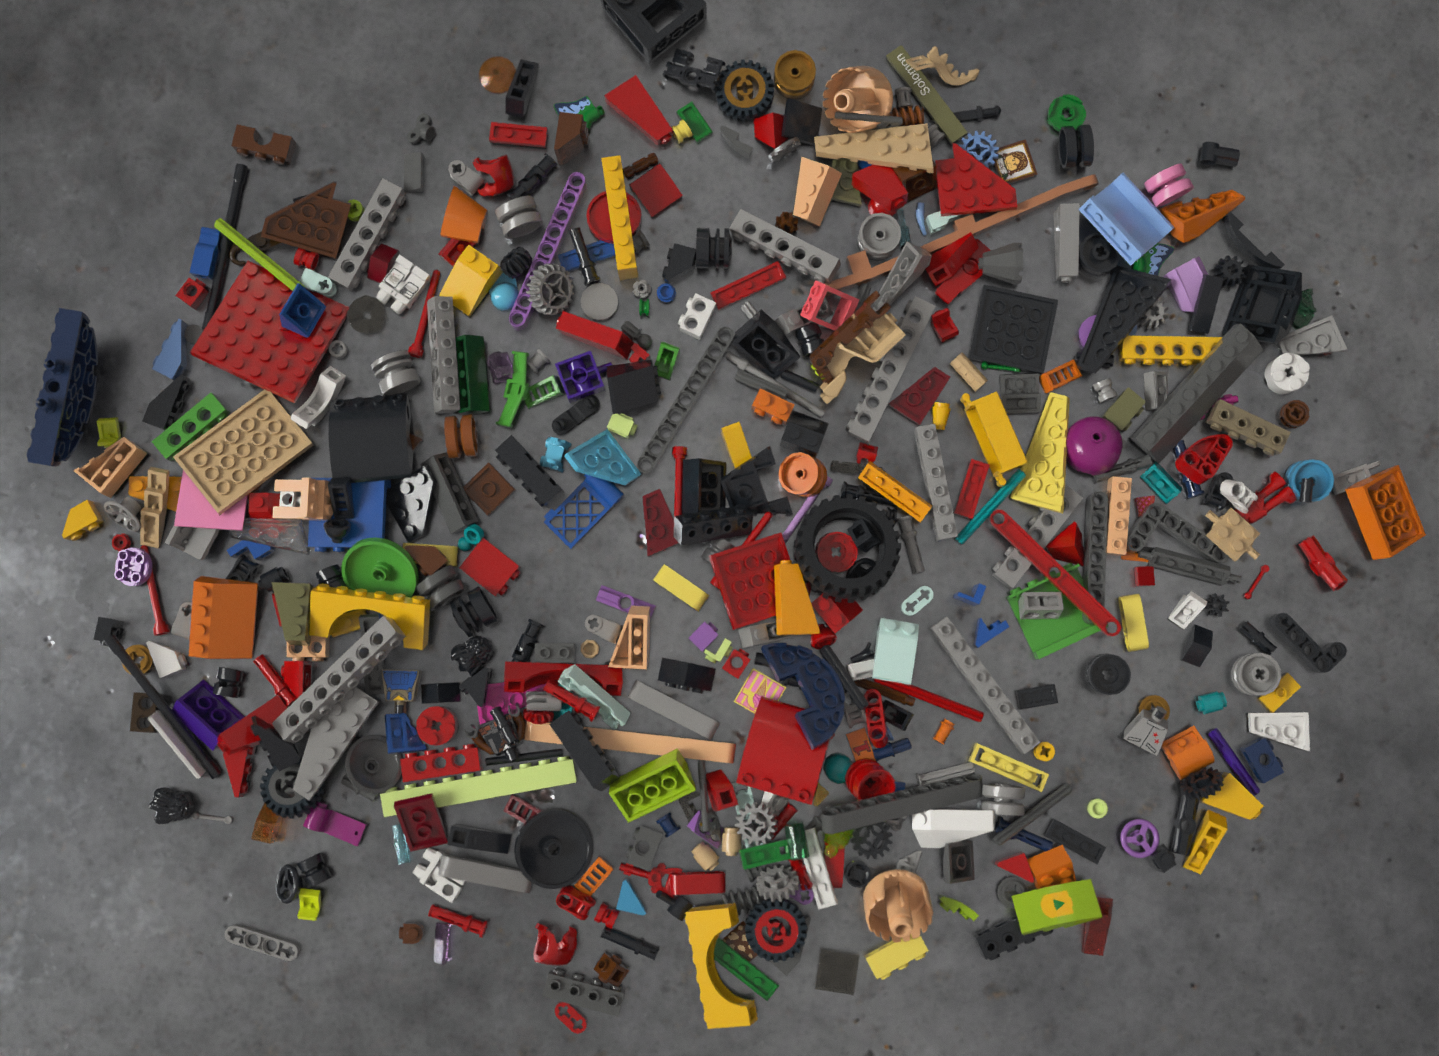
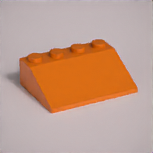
M1399 465L1372 475L1345 489L1373 560L1391 558L1426 535Z
M200 576L194 581L189 656L206 659L253 658L258 583Z

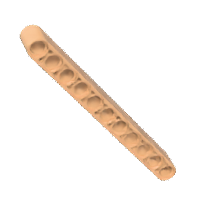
M526 720L524 740L562 744L549 725L550 723L533 724ZM583 727L591 732L593 735L592 740L602 749L663 756L678 748L683 758L734 763L736 744Z

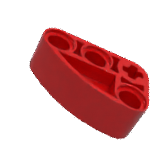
M1226 434L1202 438L1178 456L1175 466L1178 471L1194 483L1203 484L1215 475L1231 450L1233 441Z

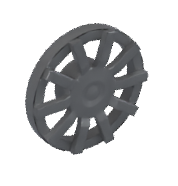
M792 138L777 147L768 156L772 163L776 160L779 161L784 155L787 156L788 152L795 150L801 144L799 138Z

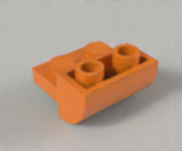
M1195 726L1165 740L1161 746L1180 781L1188 777L1190 773L1198 772L1215 762L1211 748L1207 741L1203 740Z

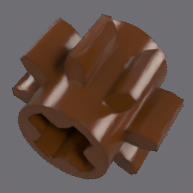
M782 212L780 217L776 216L775 227L789 234L798 230V217L793 218V212Z

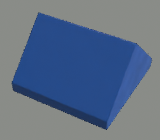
M297 283L279 314L281 325L297 334L309 337L327 306L300 283Z

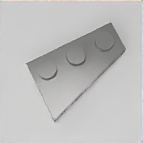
M1332 315L1290 332L1278 342L1283 354L1309 355L1348 350Z

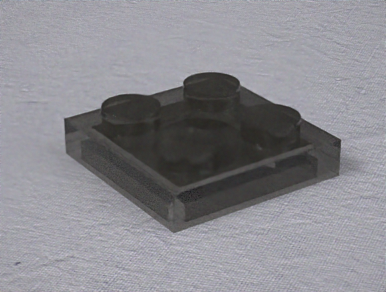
M820 949L815 989L854 995L860 956L858 954Z

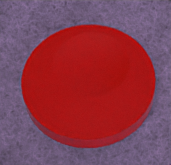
M604 191L595 196L590 202L587 209V223L590 231L596 238L607 243H614L607 194ZM626 192L632 236H634L641 225V209L637 200Z

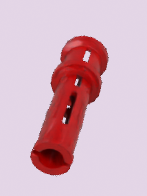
M264 654L258 656L253 661L254 664L275 689V695H279L288 708L297 697L269 663Z
M550 679L543 688L547 693L573 707L576 713L580 712L590 718L589 721L593 722L601 708L599 705L595 706L588 702L585 697L580 698Z
M432 904L428 914L429 917L461 927L464 932L476 933L481 938L484 937L489 923L486 920L483 922L475 919L472 915L464 916Z

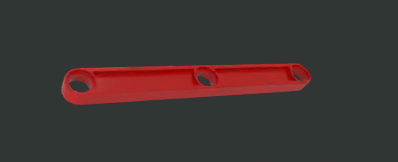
M995 510L991 514L990 523L1091 622L1107 636L1112 637L1119 634L1121 631L1119 621L1005 511ZM999 513L1004 516L1002 524L994 522L993 517L995 514ZM1051 568L1059 569L1060 576L1058 578L1050 576ZM1109 622L1116 624L1117 630L1115 633L1107 631L1106 625Z

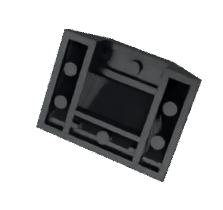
M1248 264L1245 271L1246 278L1242 279L1222 334L1225 335L1235 324L1241 323L1256 337L1257 341L1277 344L1290 333L1301 303L1302 273Z

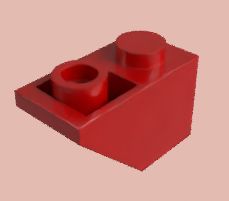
M717 770L707 773V792L714 812L738 805L733 785L723 771Z

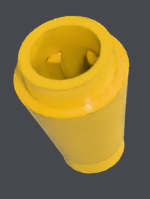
M934 403L932 411L933 424H935L936 429L945 430L951 411L949 403Z

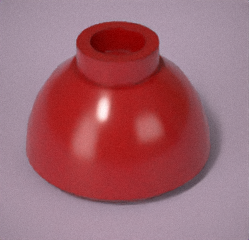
M818 624L820 634H813L811 636L812 647L821 649L824 645H833L837 640L836 634L830 628L825 627L824 624Z

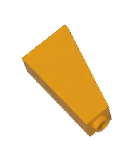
M792 560L780 561V564L774 566L777 635L820 634L799 564H792Z

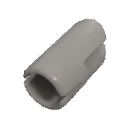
M543 691L526 692L527 711H560L562 708V701L550 693Z

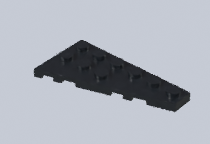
M1117 265L1111 276L1077 368L1096 374L1171 284V279Z

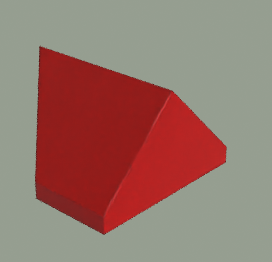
M772 112L754 119L755 138L774 149L788 139L781 136L784 115Z
M1074 521L1048 543L1046 548L1054 559L1084 566L1082 533Z

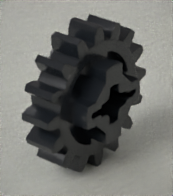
M1210 767L1207 770L1203 768L1198 772L1190 773L1188 777L1184 778L1180 782V789L1186 799L1190 797L1192 801L1195 798L1200 801L1203 797L1208 799L1209 795H1216L1215 791H1221L1220 787L1224 786V780L1218 769L1213 770Z
M884 822L855 828L856 832L850 833L852 836H855V839L850 840L851 843H856V846L853 848L854 851L859 849L858 855L862 856L865 853L866 859H869L870 855L877 859V854L883 857V850H890L887 844L893 843L888 840V837L893 836L892 833H887L890 827H883ZM873 825L880 827L883 832L877 833ZM865 827V833L859 836L860 831ZM870 831L874 836H876V838L873 839V845L869 840H867V838L870 836ZM884 840L883 845L878 849L877 845L880 841ZM860 844H867L870 851L863 849Z

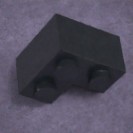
M662 658L658 681H663L665 686L676 688V685H678V689L687 691L692 687V692L703 694V690H712L716 669Z

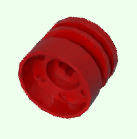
M831 532L819 539L816 544L815 554L825 569L832 572H842L853 566L857 559L858 549L851 536L843 532ZM832 548H839L838 553H839L840 555H839V556H837V555L832 556L831 554H832L833 552H832L831 549H832Z
M863 758L857 760L847 770L845 777L846 787L858 800L895 792L894 778L873 759Z

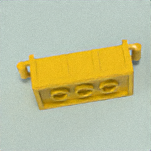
M998 392L991 393L972 402L970 401V395L964 393L960 401L964 404V410L984 457L990 465L991 473L997 481L996 484L998 487H1002L1006 484L1003 474L1018 469L1027 463L1025 454Z

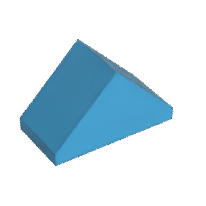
M626 878L622 883L616 909L643 916L647 913V910Z

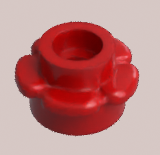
M117 534L112 539V547L118 550V552L131 546V540H129L127 534Z

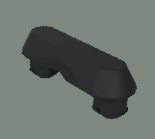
M594 395L584 397L553 420V431L557 434H563L582 422L599 408V399Z

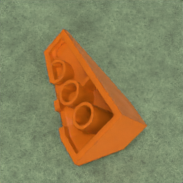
M1234 190L1211 194L1210 198L1207 199L1192 198V202L1183 204L1182 201L1174 202L1160 208V212L1175 227L1170 231L1171 235L1185 243L1203 234L1245 200V196Z

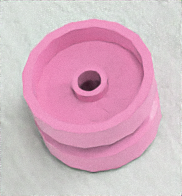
M1181 163L1159 172L1144 183L1148 193L1157 192L1152 197L1156 208L1177 200L1194 188L1189 178L1181 179L1186 174V170Z

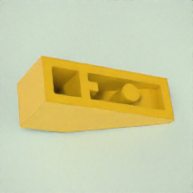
M1207 810L1192 841L1189 856H1186L1183 863L1184 868L1202 874L1228 829L1225 816Z

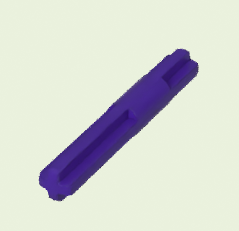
M1217 728L1211 730L1208 736L1237 778L1253 796L1257 795L1260 792L1259 787Z

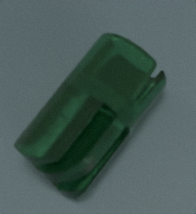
M804 823L785 825L790 859L794 861L809 858Z

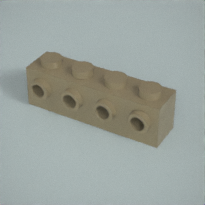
M1221 399L1215 402L1206 423L1211 425L1212 429L1216 431L1223 430L1228 433L1229 437L1237 440L1240 438L1246 441V445L1253 448L1259 447L1263 449L1265 454L1270 456L1282 453L1291 433Z

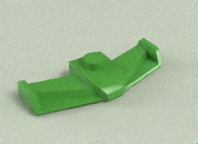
M512 351V354H514L513 379H507L503 397L508 400L499 421H496V425L512 428V422L519 405L527 397L529 384L526 382L527 357H529L527 352Z

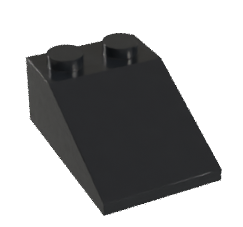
M762 309L735 332L732 343L773 379L800 358V355L777 323Z

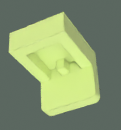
M725 638L716 655L705 649L703 652L706 654L705 658L714 664L716 661L721 662L723 657H728L733 649L730 646L732 642Z

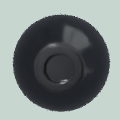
M342 518L327 520L323 525L325 533L332 539L333 543H342L351 530V523Z

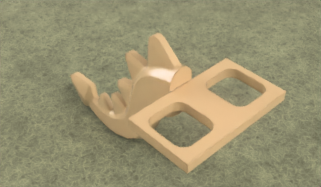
M936 46L930 50L927 57L921 55L906 59V63L916 71L928 67L935 68L943 81L950 85L960 86L971 80L975 81L979 74V69H973L968 71L967 76L962 72L960 77H958V70L951 72L954 65L947 64L948 54L944 53L939 56Z

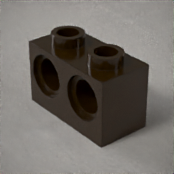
M134 692L130 731L158 733L152 724L148 728L144 725L145 718L159 710L154 703L150 708L146 706V700L149 698L146 693Z

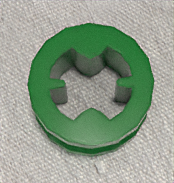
M640 299L639 316L643 314L649 316V299L646 301Z

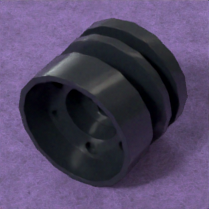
M697 228L696 268H709L710 260H715V266L719 268V260H724V269H729V263L732 258V239L729 228H724V237H720V228L716 229L715 237H711L709 228Z
M479 586L467 592L469 602H466L461 596L458 597L460 607L455 600L449 602L455 621L468 637L474 635L472 626L478 633L481 631L480 621L486 627L498 622L495 611Z
M1107 653L1099 654L1092 658L1085 672L1086 680L1090 687L1106 695L1119 694L1125 690L1131 678L1130 667L1127 662L1117 655ZM1109 669L1111 676L1104 679L1105 675L1102 672Z

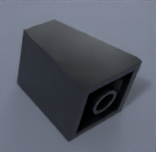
M652 360L607 366V380L613 414L658 402L657 395H661L660 384L655 383V377H658L657 365L653 366Z
M793 410L782 436L780 446L816 457L829 423Z

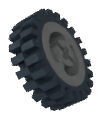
M301 761L280 772L276 765L272 766L271 770L267 768L265 771L267 776L263 775L261 778L264 782L260 783V788L262 789L260 794L264 798L262 799L271 811L282 818L288 816L290 819H294L295 815L298 818L303 817V812L309 814V808L315 809L317 807L315 802H320L322 799L319 795L324 793L322 789L324 782L311 801L294 791L293 788H290L295 784L296 778L294 776L298 774ZM281 788H282V789L286 792V794H287L289 797H291V798H283V797H281V793H280Z

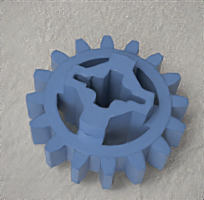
M975 131L974 136L968 133V139L962 138L964 145L961 144L959 146L987 168H989V164L995 165L993 159H998L996 152L999 151V147H994L997 141H991V134L986 137L985 131L981 135H978V132ZM974 141L973 145L967 148V146ZM976 149H980V155H977ZM990 155V157L985 162H983V159L986 156Z

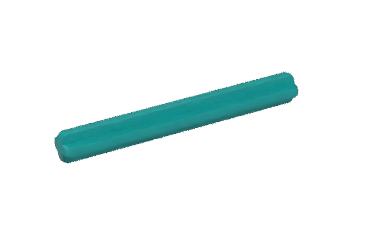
M1018 469L961 530L955 539L960 544H964L1026 477V474Z

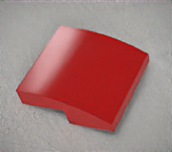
M660 163L629 184L651 217L683 196Z

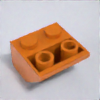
M1063 845L1027 859L1037 889L1076 881L1072 861Z

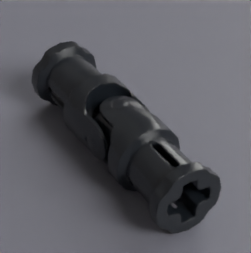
M545 153L544 158L537 165H534L525 177L518 182L519 185L511 193L507 194L508 197L513 200L531 194L547 177L546 174L553 167L558 166L555 160Z
M531 619L528 620L529 624L525 633H522L512 654L513 659L511 662L529 661L535 643L538 641V634L544 625Z

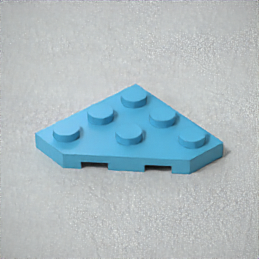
M608 429L567 452L564 456L576 472L625 486L641 475L640 471Z

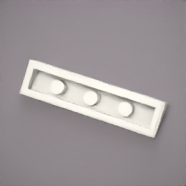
M160 710L154 712L148 717L149 722L195 778H201L206 771L200 761Z

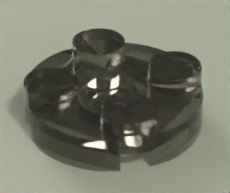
M364 295L352 302L347 311V317L350 325L361 334H374L385 325L386 309L378 299ZM371 311V319H363V313Z

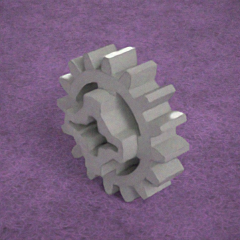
M753 802L752 807L748 803L745 805V809L741 808L739 810L741 815L736 816L735 819L739 820V822L735 824V827L740 828L737 834L744 835L742 837L743 841L747 838L749 839L748 844L751 845L755 841L756 846L761 844V841L765 844L768 842V839L771 840L774 837L772 833L777 831L774 825L778 821L773 820L776 813L770 814L771 807L765 809L764 803L758 806L757 802ZM751 812L750 818L745 820L746 815ZM755 821L756 823H759V824H761V825H760V826H757V824H754V823H752V822ZM768 827L767 832L762 835L763 829Z
M774 865L773 869L767 867V872L761 871V876H757V891H759L760 896L764 895L765 900L771 898V902H774L775 899L782 902V898L785 897L788 900L789 895H795V890H799V877L796 871L791 870V867L784 869V865H781L780 868Z

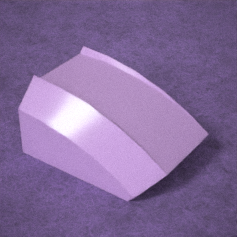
M1200 257L1186 262L1163 276L1164 278L1171 279V284L1168 288L1181 311H1194L1203 274L1208 275Z

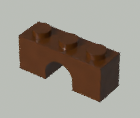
M237 124L231 145L237 154L242 156L254 155L259 160L272 159L273 162L284 165V162L291 164L296 145L295 140L291 136L273 133L272 140L268 144L259 145L258 139L260 134L255 128Z

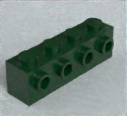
M465 334L456 337L459 413L481 414L488 412L489 399L484 336Z

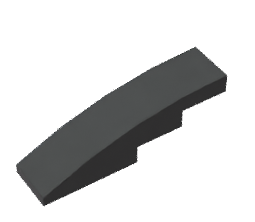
M379 614L359 616L361 637L379 620ZM384 660L373 667L371 673L364 676L366 694L384 693L382 670H385Z

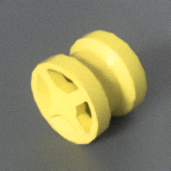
M683 119L679 121L677 126L671 127L673 135L679 144L686 137L690 138L693 136L689 126Z

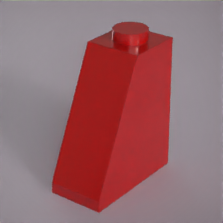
M871 165L852 174V186L889 211L896 208L900 209L907 204L908 192L892 167Z

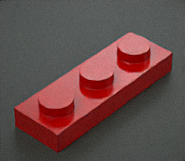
M491 122L489 141L491 143L546 148L548 128Z
M974 459L970 460L953 514L973 519L990 466L989 464Z

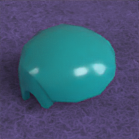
M840 752L830 754L825 759L823 765L827 778L836 784L845 783L846 773L852 765V761L847 755Z

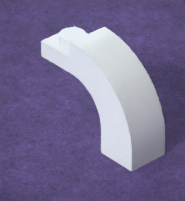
M331 366L323 371L313 393L300 408L292 413L291 420L305 429L311 425L315 426L330 409L331 401H335L346 375Z

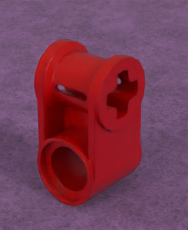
M570 885L561 888L556 898V903L560 908L573 914L580 920H586L590 908L596 904V901L591 896L582 893ZM563 895H568L570 900L565 899Z

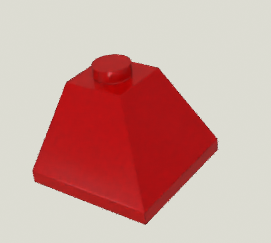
M249 493V516L253 533H292V520L273 518V506L280 507V494ZM292 496L289 498V504L292 502Z
M284 661V665L281 667V675L284 677L285 683L297 698L311 686L312 661Z

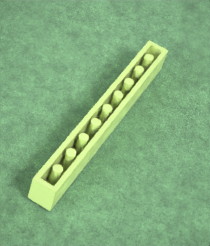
M569 756L558 757V761L550 763V759L538 761L539 765L531 766V763L520 764L519 769L512 770V766L500 768V772L493 773V770L481 771V775L475 777L473 773L462 775V779L455 780L454 776L443 778L442 783H435V780L423 782L424 786L416 787V783L404 785L405 789L397 790V787H392L385 791L386 793L380 794L384 817L397 815L394 809L395 801L433 793L437 807L576 783L578 779L575 761L569 759Z

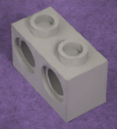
M1023 592L1018 601L1020 619H1058L1064 610L1061 592Z

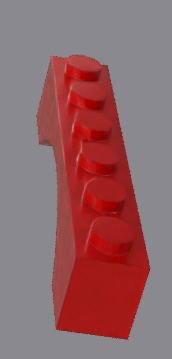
M505 661L504 692L524 693L531 688L546 684L549 679L559 683L558 680L562 672L574 664ZM575 664L611 696H621L623 685L622 668L608 667L609 665Z

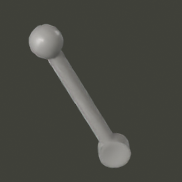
M198 812L192 814L194 820L201 818L224 821L226 824H230L233 821L231 816L224 818L200 815Z

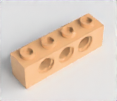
M1112 476L1108 479L1106 555H1126L1132 478Z

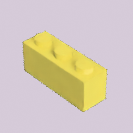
M910 933L909 941L904 942L902 937L900 942H893L891 940L864 956L876 979L881 978L883 980L892 975L891 971L897 968L902 970L909 965L908 962L915 959L917 961L925 957L928 949L921 936L913 939Z

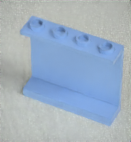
M1121 173L1096 196L1093 195L1079 209L1130 266L1175 228L1124 173Z

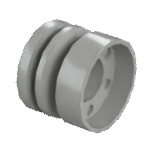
M407 350L386 354L371 364L372 370L376 371L375 377L384 378L378 383L383 396L403 393L421 382L416 369H408L412 366L413 362L409 359L410 354Z

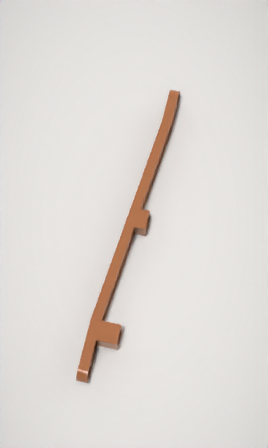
M1094 174L1062 184L1017 204V210L1001 211L978 222H975L973 214L957 219L952 225L955 232L920 247L926 249L932 255L970 232L975 237L1057 200L1094 188L1099 185L1098 179ZM865 250L849 255L846 258V263L851 275L831 281L830 284L825 283V285L842 292L861 284L872 282L888 275L898 257L871 268ZM827 291L825 297L833 295L834 293Z

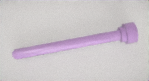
M828 476L824 489L833 482ZM820 493L806 499L782 536L785 544Z

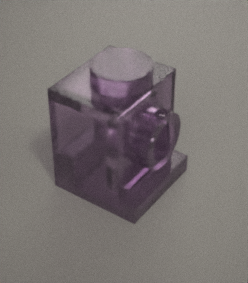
M498 351L489 355L487 364L493 384L512 379L514 371L508 353Z

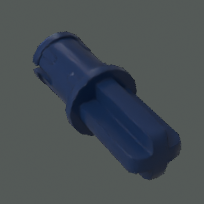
M905 738L894 743L888 742L889 745L883 748L873 749L876 761L892 755L895 757V754L909 750L912 746L910 740Z

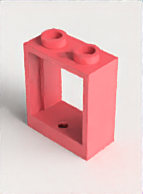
M815 280L800 316L836 331L854 314L859 299ZM827 291L841 297L830 323L816 318Z

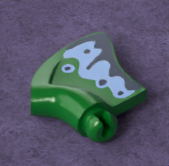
M588 96L574 102L554 104V109L558 116L560 112L583 115L584 121L587 122L586 127L588 131H590L591 124L605 114L602 106L595 108Z
M1157 243L1133 263L1132 269L1158 276L1162 264L1174 252V248L1166 244Z

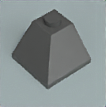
M973 840L945 843L943 873L944 881L947 884L975 880Z

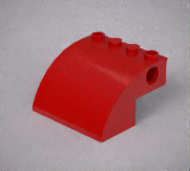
M762 696L747 738L736 783L812 805L831 738L820 747L812 750L795 718L797 712L805 709Z

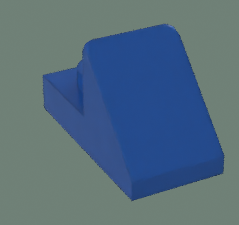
M979 618L974 636V648L980 647L1009 628L1010 626L1006 620L1002 622L999 620L989 625L991 628L989 630L983 620Z

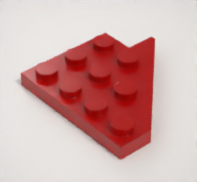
M956 143L952 144L953 159L935 160L941 217L1017 210L1016 189Z

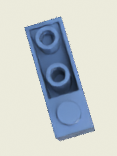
M178 319L172 325L169 338L164 340L160 355L156 356L153 361L152 369L172 380L182 375L187 366V340L185 339L187 323L181 319Z

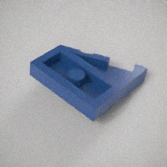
M405 713L386 714L384 716L388 754L426 751L425 744L419 739L417 731L411 726L410 720Z

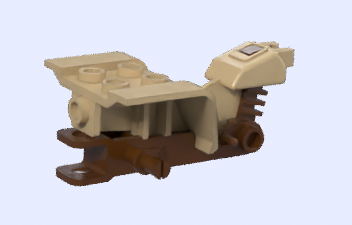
M877 291L873 292L863 302V305L857 311L855 310V313L810 355V361L817 369L816 372L823 382L820 385V388L823 390L820 397L826 404L837 397L847 380L845 369L852 357L857 356L872 363L877 362L906 335L895 324L898 320L890 312L886 314L891 308L889 303H885L876 312L870 307L880 296Z

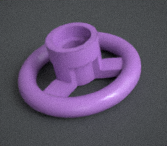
M1134 819L1128 822L1122 829L1121 844L1129 855L1136 858H1145L1152 855L1158 848L1159 833L1150 821ZM1142 825L1140 830H1133L1130 836L1126 837L1131 827ZM1148 828L1152 831L1154 837L1151 847L1146 842L1145 834ZM1138 835H1141L1142 840L1138 842L1136 838ZM1127 843L1142 846L1145 852H1136Z

